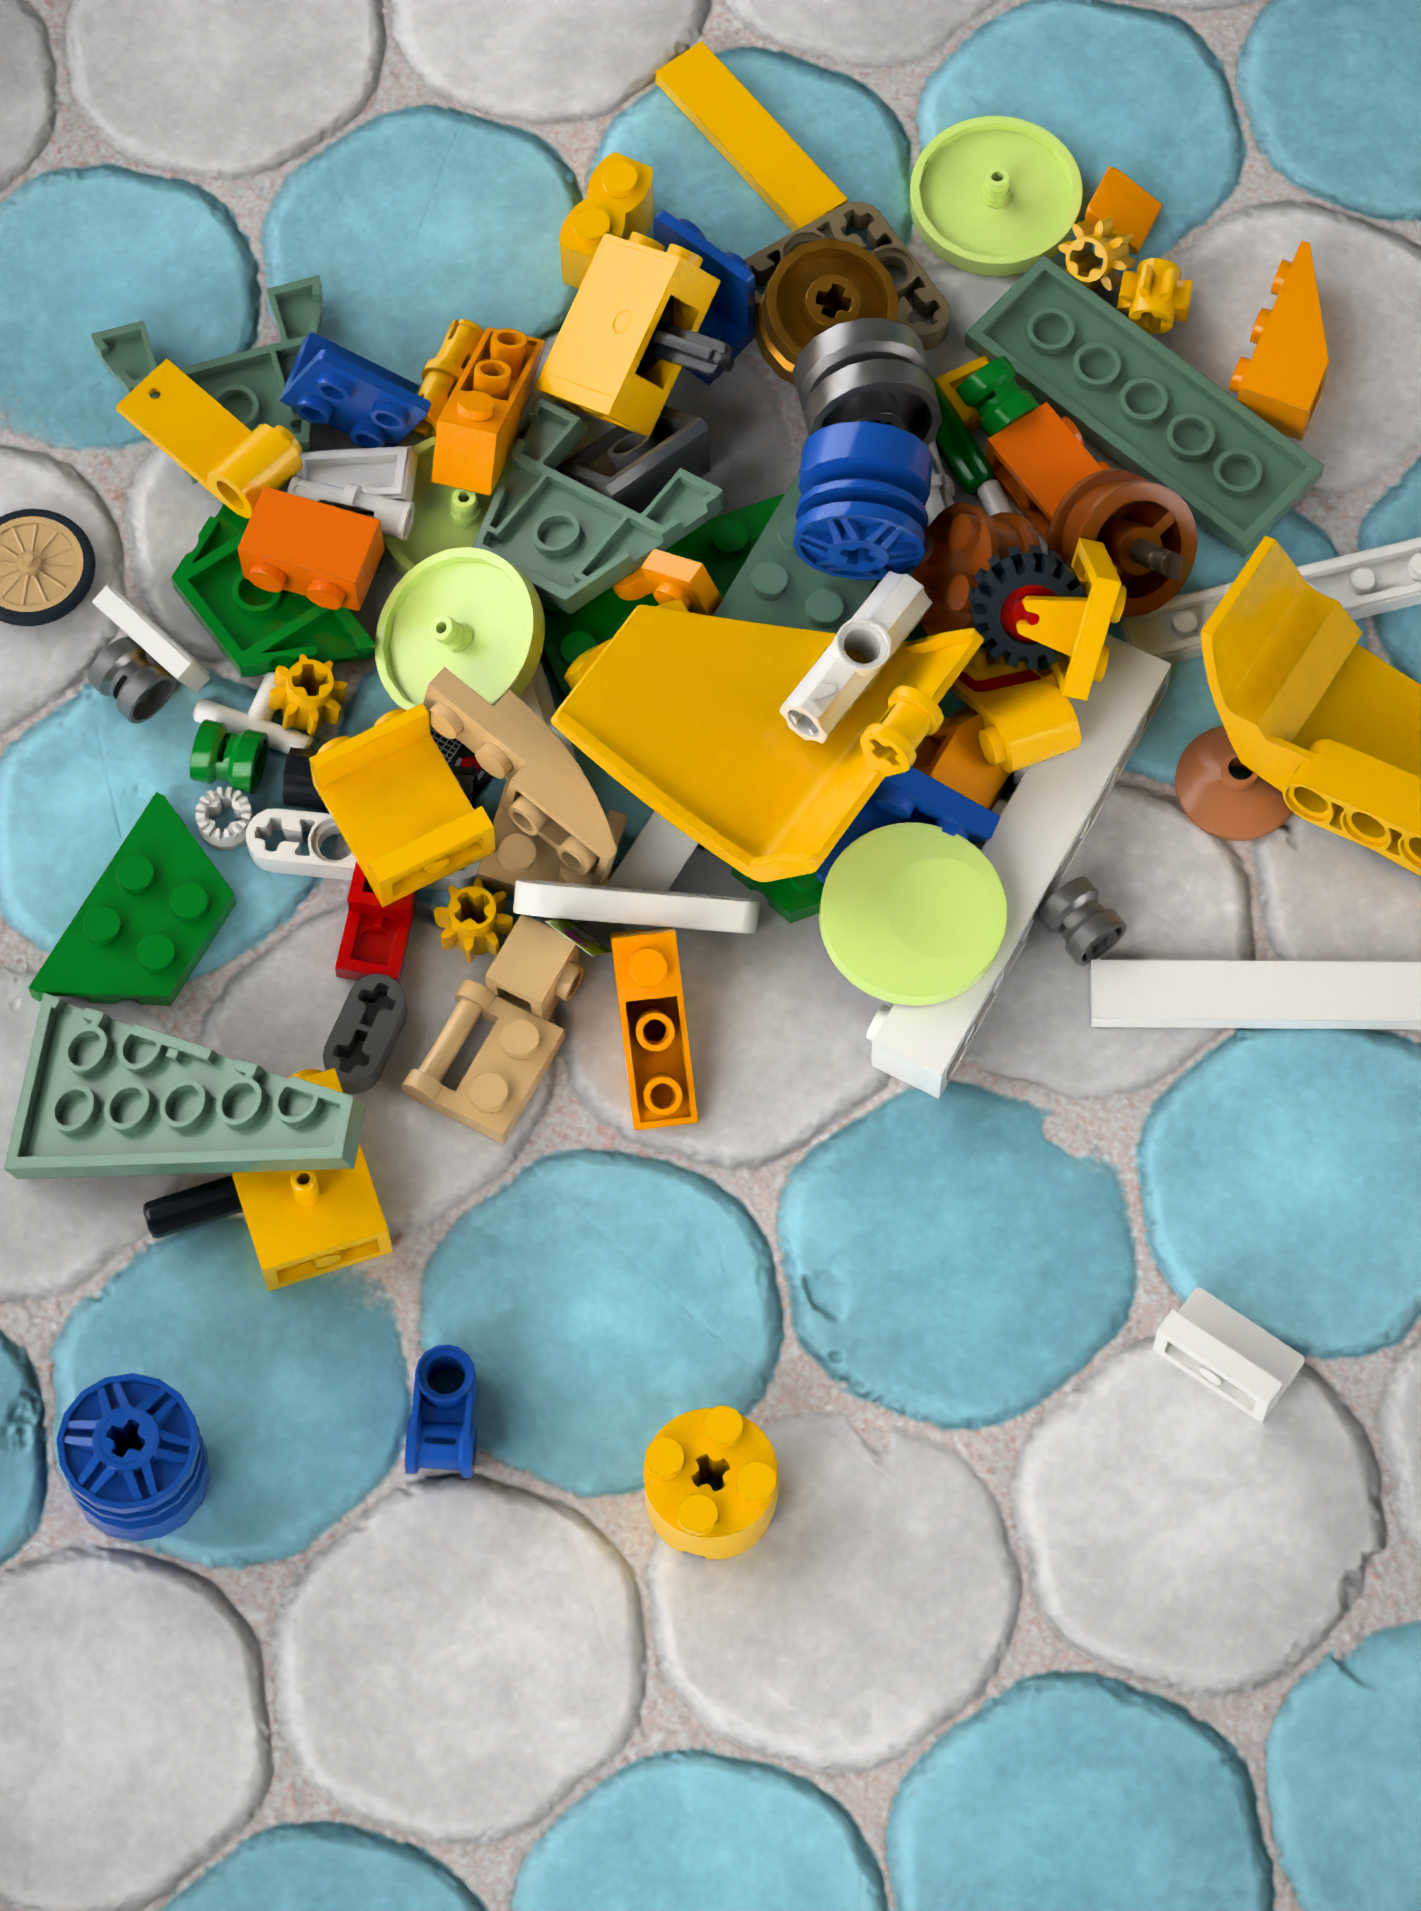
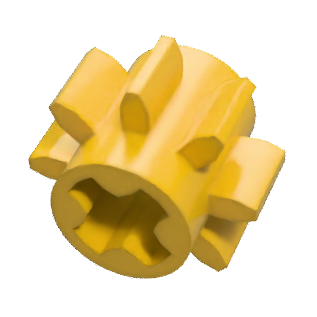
M1112 217L1099 220L1095 228L1087 220L1072 225L1077 239L1067 241L1058 246V249L1066 254L1067 268L1064 270L1077 280L1082 281V284L1092 291L1098 288L1100 282L1108 291L1121 286L1122 278L1117 271L1127 270L1137 264L1135 259L1129 257L1128 243L1133 238L1132 233L1122 235L1117 230H1114ZM1093 245H1096V246H1095V253L1092 252V246H1093ZM1100 258H1103V265H1099Z
M1160 258L1145 259L1137 265L1136 273L1126 270L1123 272L1117 310L1129 312L1128 318L1149 334L1168 332L1173 327L1174 319L1183 322L1187 321L1193 282L1192 280H1181L1182 271L1180 267L1169 260Z
M300 654L299 662L295 663L290 670L284 666H277L273 682L276 687L270 689L268 708L281 709L284 718L283 729L286 730L293 727L298 730L307 731L310 736H315L316 728L320 727L325 720L334 725L339 723L342 710L339 703L345 701L347 682L334 681L331 672L333 662L329 660L322 663L317 660L308 659L305 654Z
M476 879L473 886L464 887L460 890L450 885L448 887L450 899L448 908H434L435 924L446 928L440 935L442 948L445 951L457 946L458 949L465 953L467 963H472L475 955H481L488 951L497 956L500 951L499 934L508 935L514 927L513 917L508 914H501L508 906L506 893L501 891L492 896L490 892L483 888L481 879Z

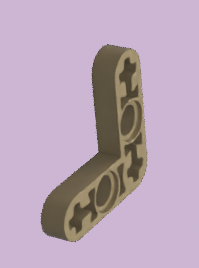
M850 202L844 204L744 259L755 276V284L760 287L768 285L775 271V266L779 264L780 260L802 244L826 238L850 241L866 250L865 243L856 233L847 236V227L853 225L858 231L868 228L867 243L872 250L871 253L884 266H897L907 276L901 284L895 286L899 298L897 322L912 329L922 340L924 350L938 347L945 341L948 335L950 307L947 300L880 211L868 203ZM755 290V319H756V310H757V307H758L759 302H760V300H761V298H762V296H763V295H760L759 292L756 291V290ZM913 294V306L923 318L934 315L932 326L927 327L922 321L912 324L913 309L908 299Z

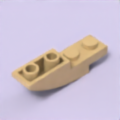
M444 667L428 683L423 702L429 713L431 726L442 736L448 739L456 738L475 753L476 760L480 766L490 775L498 779L506 778L510 782L502 806L508 810L509 817L519 829L532 836L538 834L557 850L558 857L566 867L578 875L587 874L600 885L609 874L617 850L608 820L595 791L579 764L549 726L510 689L493 706Z

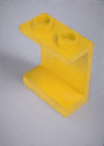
M423 703L409 710L404 708L392 710L380 717L372 728L352 738L349 736L334 738L324 744L316 755L309 758L313 785L382 907L496 852L494 826L483 806L474 809L431 735L429 713Z

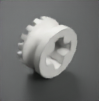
M227 786V789L216 787L217 790L213 792L212 790L207 791V795L205 797L202 796L199 799V805H196L195 817L198 830L203 841L212 848L233 850L246 842V829L249 821L253 818L251 804H249L247 797L243 796L242 792L238 789L234 791L229 786ZM223 808H231L234 811L235 819L239 821L230 822L228 828H224V831H221V829L216 827L215 821L210 818L220 817Z

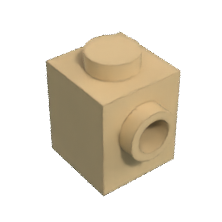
M521 914L485 974L486 987L496 996L548 1021L560 999L568 1002L574 996L581 983L584 967L580 966L579 946L545 922L552 919L542 918L540 921Z

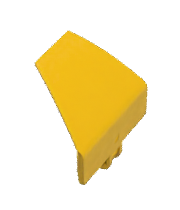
M641 604L636 606L551 718V722L584 754L642 802L742 874L758 882H770L814 873L821 866L885 777L905 773L916 761L915 749L925 736L937 732L943 723L944 715L938 706L939 702L979 649L984 638L974 628L943 632L913 641H904L883 667L872 687L860 696L826 741L821 744L814 740L806 741L789 729L786 719L779 710L830 646L837 633L728 619ZM845 650L851 660L867 664V660L861 653L855 650Z

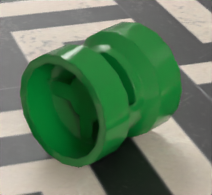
M1001 356L981 367L956 389L965 405L974 407L981 416L980 427L988 438L1040 406L1029 390H1023L1015 381L1017 371L1006 356Z
M209 719L203 720L197 731L192 748L189 769L190 778L207 784H211L216 780L230 782L234 790L238 789L250 794L255 793L266 764L269 744L267 733L252 729L237 733L229 731L225 723Z

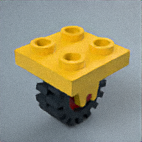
M1079 538L1071 565L1069 562L1065 564L1060 554L1051 549L1048 555L1043 554L1041 547L1038 545L1029 544L1028 553H1021L1018 545L1009 547L1007 549L1010 556L1003 560L996 553L988 559L991 568L987 572L982 568L978 570L975 575L977 587H970L969 600L972 608H969L971 619L976 631L984 638L983 643H985L988 653L995 659L1000 655L1003 656L1006 665L1017 668L1018 661L1020 660L1025 662L1027 669H1039L1037 660L1047 658L1062 696L1087 701L1092 682H1101L1107 668L1109 647L1104 644L1109 624L1110 622H1119L1126 601V587L1121 585L1122 582L1118 576L1117 567L1113 565L1104 544Z

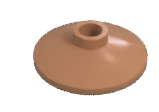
M1219 726L1202 733L1182 753L1175 775L1177 799L1187 817L1206 833L1231 841L1254 840L1273 833L1292 815L1293 811L1285 803L1282 792L1240 762L1224 726ZM1233 767L1244 768L1251 773V776L1243 780L1236 779L1230 774L1229 769Z

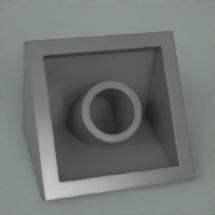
M664 406L650 437L616 426L560 464L556 469L558 472L638 513H642L679 468L700 478L710 471L709 427L704 418Z

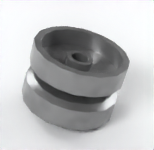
M860 318L836 324L815 336L798 355L793 375L808 436L820 428L841 422L869 421L893 425L910 432L927 446L935 439L942 422L939 402L933 381L930 378L922 340L909 326L883 318Z

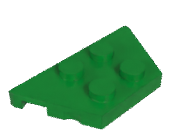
M223 504L215 518L212 516L208 518L198 534L196 547L184 556L171 577L174 590L242 678L275 672L278 665L290 670L295 663L299 662L300 654H305L308 659L317 660L322 663L330 660L333 664L369 659L375 655V642L348 608L341 607L336 610L323 608L310 601L307 596L287 590L276 593L268 592L253 585L249 579L243 578L237 548L250 518L237 515L225 504Z
M158 792L154 794L31 982L28 989L32 998L42 1002L43 993L52 996L88 997L90 1003L117 1004L120 1001L132 1000L140 1005L171 1006L233 910L236 900L233 891L164 795Z

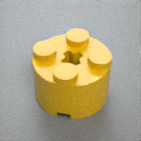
M719 1405L713 1408L692 1410L679 1415L668 1422L657 1433L645 1452L643 1476L647 1513L655 1531L670 1547L683 1553L685 1551L705 1556V1559L721 1560L745 1552L764 1536L777 1505L778 1463L774 1449L765 1433L751 1420L742 1416L736 1409ZM705 1477H710L714 1481L722 1479L723 1488L714 1491L709 1484L700 1486V1480Z

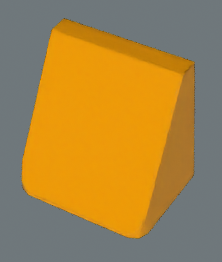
M1109 166L1086 209L1085 220L1089 221L1093 228H1095L1099 220L1112 217L1114 230H1117L1122 235L1132 233L1133 238L1128 243L1129 252L1138 255L1162 209V203L1123 172Z

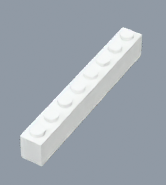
M1106 634L1104 644L1109 647V658L1102 681L1092 682L1087 701L1068 697L1080 726V747L1015 771L1012 782L1018 784L1009 802L1000 798L992 809V812L1001 817L991 839L986 840L981 852L992 863L1002 882L1007 901V924L1001 948L991 968L983 978L966 992L944 1002L921 1006L893 1004L892 1008L883 1004L875 1014L868 1029L866 1039L872 1041L871 1066L937 1099H940L1038 924L1040 920L1038 918L1039 910L1057 890L1167 693L1172 664L1109 634Z

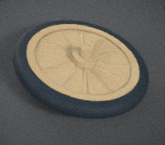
M23 509L0 517V621L17 626L47 624L69 614L86 597L94 580L95 554L85 532L71 519L59 513L43 509Z

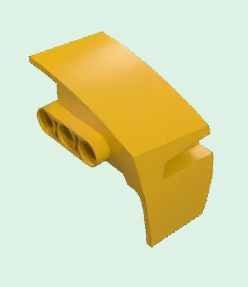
M1264 536L1201 630L1202 652L1208 684L1229 740L1240 762L1280 790L1288 808L1297 816L1372 849L1421 876V684L1359 645L1357 642L1363 632L1339 601L1325 596L1312 588L1304 580L1278 541Z

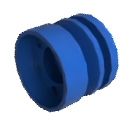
M869 421L837 423L820 428L806 438L801 453L798 484L802 495L796 507L795 517L797 523L793 535V546L798 557L816 570L835 577L854 580H882L889 571L905 574L920 565L926 548L924 532L928 524V515L925 505L930 496L933 464L929 447L910 432L893 425Z
M135 1373L105 1377L81 1391L64 1412L56 1438L60 1468L87 1520L107 1535L134 1542L161 1538L186 1524L202 1504L210 1479L207 1450L200 1435L195 1416L183 1396L162 1380ZM136 1439H140L143 1447L140 1451L129 1449L124 1457L120 1456L117 1449L120 1445L131 1447Z

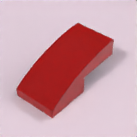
M356 861L347 898L348 914L335 965L336 977L358 981L367 975L383 974L390 976L400 984L418 890L382 907Z

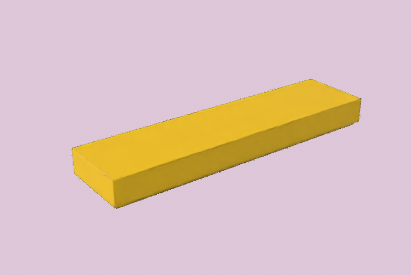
M702 41L655 71L656 84L792 232L848 203V198Z

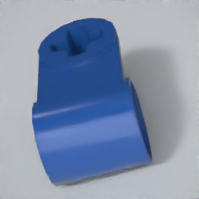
M449 1344L438 1345L427 1350L418 1360L415 1370L412 1414H410L406 1433V1474H417L420 1468L460 1471L463 1478H473L478 1433L476 1419L479 1393L478 1381L471 1358L459 1347ZM444 1370L458 1371L465 1377L462 1386L450 1394L437 1393L429 1387L434 1376Z

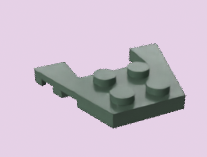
M319 275L267 288L268 300L280 342L179 368L251 431L259 424H267L273 428L276 425L283 426L297 438L301 444L302 451H311L313 423L301 418L296 413L295 408L279 400L303 340L310 332L320 336L323 291ZM144 320L91 334L96 354L127 395L157 368ZM152 393L150 397L159 398V394ZM182 468V470L185 472V474L188 476V478L191 480L193 484L199 483L195 478H193L187 471H185Z
M538 397L529 413L532 422L525 439H518L512 452L513 467L504 488H497L472 548L484 549L512 563L529 578L539 598L572 614L640 568L653 549L665 551L718 515L727 507L728 501L724 489L679 468L642 513H638L556 471L557 466L586 434V430L581 417Z

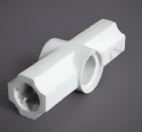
M889 571L854 616L840 627L830 646L782 704L779 712L786 719L789 729L806 741L814 740L821 744L826 741L860 696L872 687L883 667L932 606L933 602L926 595L922 584L907 573L897 574ZM845 650H855L861 653L867 660V664L851 660Z

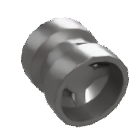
M127 636L112 642L98 655L89 669L87 678L89 683L101 695L113 696L117 700L118 711L131 723L138 724L148 720L161 710L171 697L176 682L175 678L164 667L158 664L151 665L146 660V651L132 638Z
M1085 876L1078 877L1059 888L1048 898L1038 912V918L1051 933H1063L1062 937L1066 941L1065 950L1079 966L1091 963V960H1096L1118 942L1127 928L1126 923L1116 911L1105 909L1101 904H1098L1099 891Z

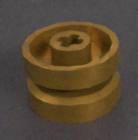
M824 238L798 246L780 260L756 310L755 336L762 358L778 377L796 386L793 369L798 355L818 334L836 324L860 318H883L897 322L899 298L889 271L873 253L850 241Z

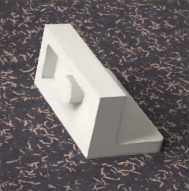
M1202 1288L1194 1289L1178 1312L1174 1309L1170 1311L1157 1329L1153 1351L1262 1424L1302 1369L1305 1362L1302 1354Z

